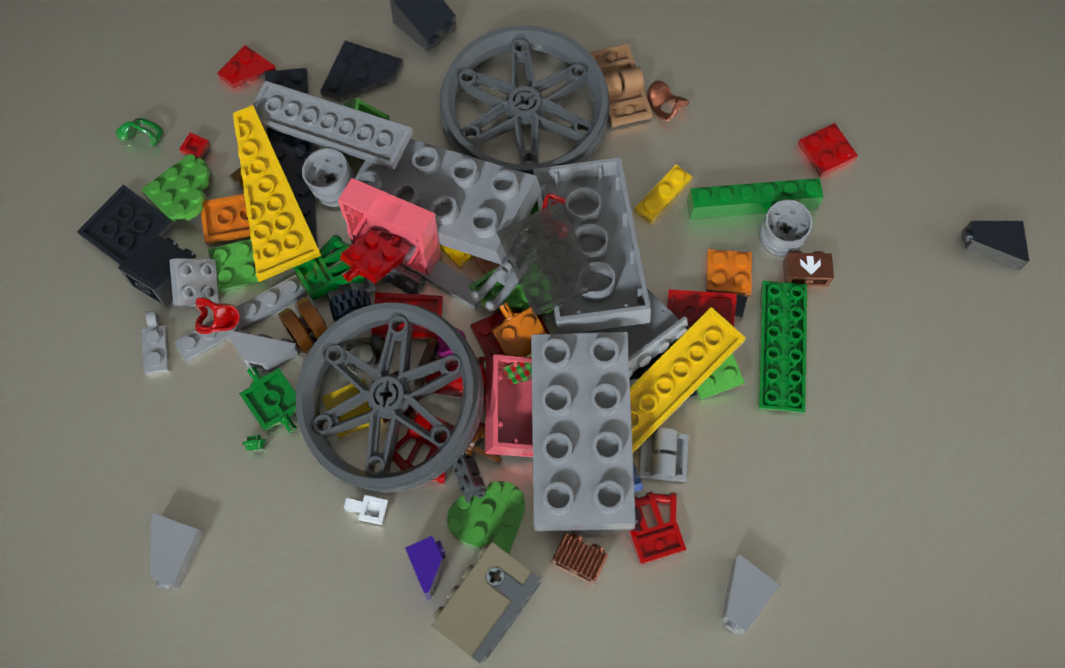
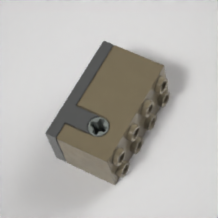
M493 542L490 545L485 544L477 555L480 558L475 566L471 564L462 576L465 580L460 586H454L447 596L450 599L444 607L440 606L432 616V619L435 621L431 626L469 656H472L478 663L485 662L543 582L542 578ZM495 572L500 574L501 582L495 581L493 576Z

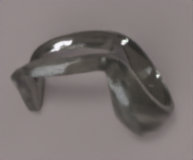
M373 334L370 338H356L346 344L345 350L350 352V350L357 346L370 345L373 357L367 364L374 368L380 363L386 339L381 334ZM353 363L348 365L350 370L355 373L365 372Z

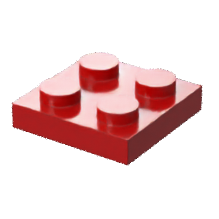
M836 123L799 139L798 142L799 147L820 177L855 161L858 157Z

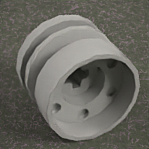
M325 148L317 150L305 160L302 167V177L316 199L324 206L329 207L340 206L338 202L339 197L350 179H355L356 177L343 154L336 149Z
M795 200L776 202L770 207L760 227L759 237L762 245L767 251L777 256H786L787 253L800 250L812 229L813 219L810 211L803 204Z

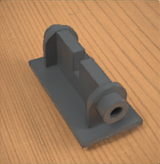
M400 264L382 278L385 282L408 294H418L420 287L423 288L426 283L422 275L411 270L405 274L406 267Z
M463 454L453 465V472L457 476L460 491L463 493L466 503H469L472 496L484 497L487 488L482 477H473L480 475L476 460L471 456L465 457Z

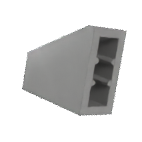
M153 513L151 516L150 577L157 581L155 585L170 590L171 586L179 589L203 533L194 527Z
M740 554L732 562L722 620L726 622L725 627L734 634L739 632L742 635L750 628L780 584Z

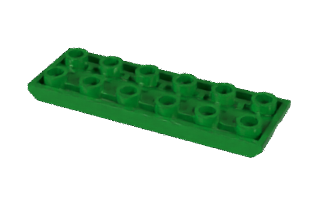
M762 281L758 409L805 413L807 285Z

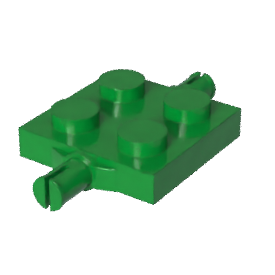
M252 366L251 368L255 375L250 368L247 370V373L254 382L250 387L239 393L265 433L283 423L288 433L292 434L293 431L289 425H291L294 431L298 429L291 420V417L296 413L295 390L279 368L268 375L261 376L256 367Z

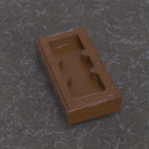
M430 338L417 368L437 361L435 359L438 352L437 339ZM426 376L414 380L415 386H423Z

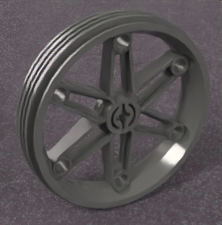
M511 26L497 29L478 37L469 43L453 60L445 75L440 92L442 127L448 143L454 152L533 175V169L587 162L601 144L609 117L610 101L608 87L595 59L584 47L570 37L543 27ZM530 51L554 56L569 64L570 67L535 82ZM512 52L511 83L473 71L476 66L488 58ZM518 63H524L528 86L518 87ZM560 82H567L566 85L546 98H543L540 92ZM586 83L593 100L594 115L592 122L577 116L556 103ZM483 85L508 96L506 100H502L480 89L479 86ZM459 89L493 107L463 129L459 125L455 112ZM544 111H547L570 123L571 126L568 127L541 116ZM503 113H506L510 118L484 132L481 129ZM531 124V150H525L521 125ZM538 128L579 142L564 155L547 162L538 163ZM514 129L520 164L508 163L493 158L482 152L477 146ZM526 161H532L533 163H532V164H527V163H525V162H526Z
M381 303L366 306L345 315L332 324L309 351L300 371L296 390V412L299 427L314 457L327 471L351 485L376 492H398L413 489L436 479L459 460L470 445L477 431L483 410L484 389L482 373L478 360L467 340L454 326L438 314L426 308L405 303ZM405 323L403 330L397 332L398 326ZM389 324L378 370L343 348L350 340L373 327ZM413 325L426 328L440 336L450 347L454 355L410 370ZM396 341H401L398 375L389 374ZM341 352L340 359L335 361L336 355ZM458 362V368L450 372L451 365ZM350 363L355 364L376 378L370 388L347 368ZM332 364L361 392L320 415V390L329 365ZM438 371L441 372L442 375L411 392L408 382ZM462 377L463 398L457 422L451 431L425 408L419 400ZM368 401L371 411L341 422L339 421L338 417ZM409 405L434 426L430 432L403 415ZM381 418L391 419L383 453H378ZM329 421V427L323 431L324 423ZM369 423L366 471L352 466L339 456L329 443L327 437ZM402 423L439 447L434 454L423 462L411 468L390 473ZM447 432V440L444 443H440L439 438L441 434ZM381 462V470L375 473V465Z

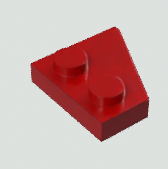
M244 45L217 72V75L235 89L246 82L259 79L258 76L264 74L265 71L277 69L274 64Z

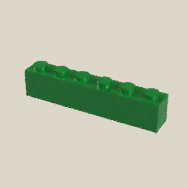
M820 178L690 188L687 205L690 219L763 214L767 213L776 202L782 200H795L803 204L808 210L818 209L824 195Z

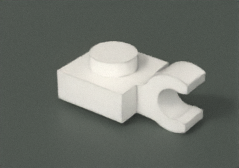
M364 495L363 502L346 498L344 508L349 512L360 513L358 519L361 521L382 525L388 500Z

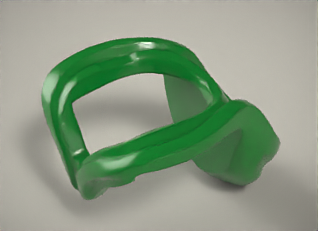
M144 118L128 121L116 130L117 138L121 141H127L134 136L138 129L149 135L151 146H155L163 135V129L159 125ZM140 123L148 125L157 130L158 133L156 134V136L149 129L140 126Z

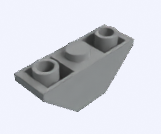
M241 329L237 331L229 330L227 334L248 368L255 366L257 370L271 372L297 357L300 352L296 343L286 338L276 340L266 334L256 336Z

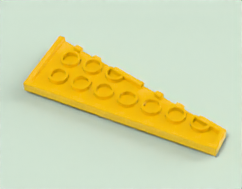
M251 105L234 112L233 120L238 143V155L241 164L256 277L261 282L317 258L321 254L256 110Z

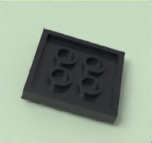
M123 184L77 233L120 266V264L157 235L163 237L174 223Z

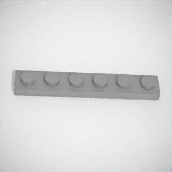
M294 275L237 306L240 312V320L231 331H237L238 329L246 330L308 296L297 276ZM212 320V321H210V322H208V323H206V324H204V325H205V326H211V325L213 324L214 320ZM193 330L175 340L174 343L187 363L230 338L227 335L228 331L200 334Z

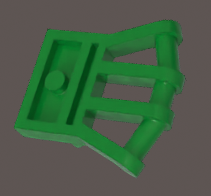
M333 235L319 250L321 256L293 267L313 301L331 290L335 292L338 286L349 283L360 284L365 281V277L357 275L350 282L345 280L344 276L340 274L349 270L350 267L343 261L328 269V267L340 261L341 253L352 245L342 241V238L338 235ZM337 248L339 249V250L335 251L334 253L330 254L333 249H337Z

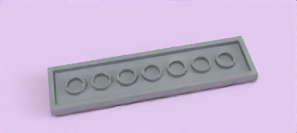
M268 81L264 82L253 103L262 126L330 149H336L339 152L395 170L413 133L411 127Z

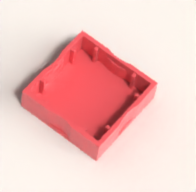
M351 178L338 199L342 215L347 222V231L351 243L354 244L369 231L374 232L384 240H389L393 235L397 234L401 238V242L394 247L406 255L411 246L416 247L406 266L429 276L442 256L435 213Z
M493 354L486 362L485 454L533 457L532 380L511 385L503 371V368L512 363L516 367L518 362L532 363L531 359Z

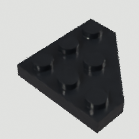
M345 40L320 90L321 95L341 102L349 99L348 96L358 92L362 94L375 89L376 85L396 81L403 66V59Z

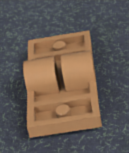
M624 44L589 52L599 65L608 87L610 101L608 119L611 127L652 118L653 113L643 88V74L640 67L635 65L629 45Z

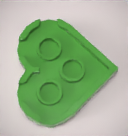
M189 154L143 187L141 191L172 221L183 218L188 221L196 217L204 209L202 204L206 195L203 190L209 185L208 179L211 170L204 160Z
M493 481L486 487V495L482 498L472 496L470 502L466 503L465 497L460 496L452 504L447 515L448 529L453 537L464 544L480 550L485 544L490 545L493 542L510 554L524 516L525 500L523 492L510 482Z

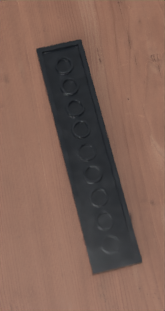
M307 68L265 71V81L309 95ZM267 127V137L318 247L315 196L302 177L304 162L313 153L312 142Z

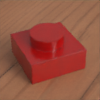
M190 132L179 148V151L183 155L192 154L195 158L202 159L211 144L209 140Z

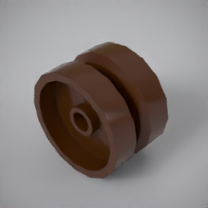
M305 296L295 303L299 318L290 308H286L277 314L304 356L309 353L314 345L310 336L312 335L317 341L328 329L319 311L314 308Z

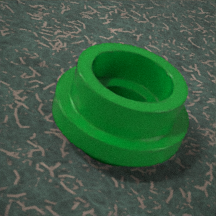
M261 435L247 436V441L242 442V445H245L246 451L265 449L264 443L267 441L266 439H261Z

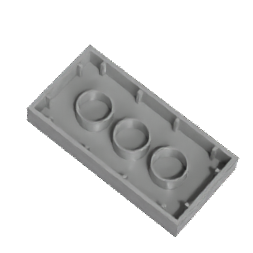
M413 139L409 140L395 170L365 160L355 177L360 182L435 213L440 245L500 265L504 264L541 193L539 182L534 175Z
M621 157L533 169V175L537 177L541 188V193L537 198L557 334H571L650 323L651 307ZM548 193H553L566 199L565 204L553 207L551 219L564 223L569 229L567 237L560 241L545 230L541 219L543 201ZM549 199L547 211L552 201H554L553 199Z
M628 333L531 335L535 531L635 529Z

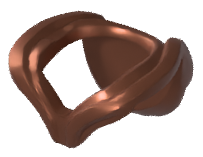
M654 81L647 90V99L656 116L662 120H671L677 114L680 106L686 107L689 105V100L673 95L669 86L663 81ZM676 101L670 114L661 110L660 107L665 102Z

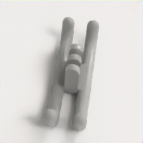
M523 230L520 233L518 243L508 254L504 264L498 266L478 291L471 292V299L474 302L481 301L494 285L499 282L504 285V288L493 301H487L485 304L489 312L498 309L540 257L544 248L543 241L537 240L535 242L532 253L521 267L518 268L517 257L524 250L529 240L528 231Z

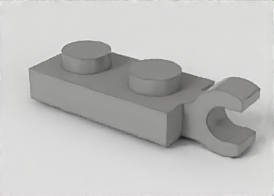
M155 310L146 311L148 328L141 329L144 373L151 375L170 372L167 329L165 326L159 327V315L156 314Z

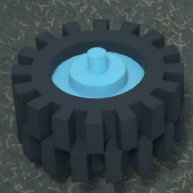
M352 289L350 292L347 290L343 294L338 293L337 296H333L332 300H329L333 321L336 322L355 310L372 305L369 293L366 290L363 291V289L358 291Z

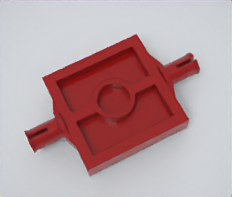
M369 231L341 253L340 260L351 268L348 272L344 273V279L350 282L357 275H360L376 284L404 261L405 254L394 247L401 242V238L395 234L389 240H384L374 232Z

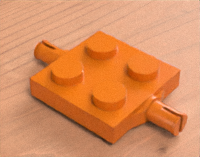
M508 302L503 303L499 308L505 319L501 324L491 329L505 356L526 357L532 353L531 335L547 333L532 307L513 314Z

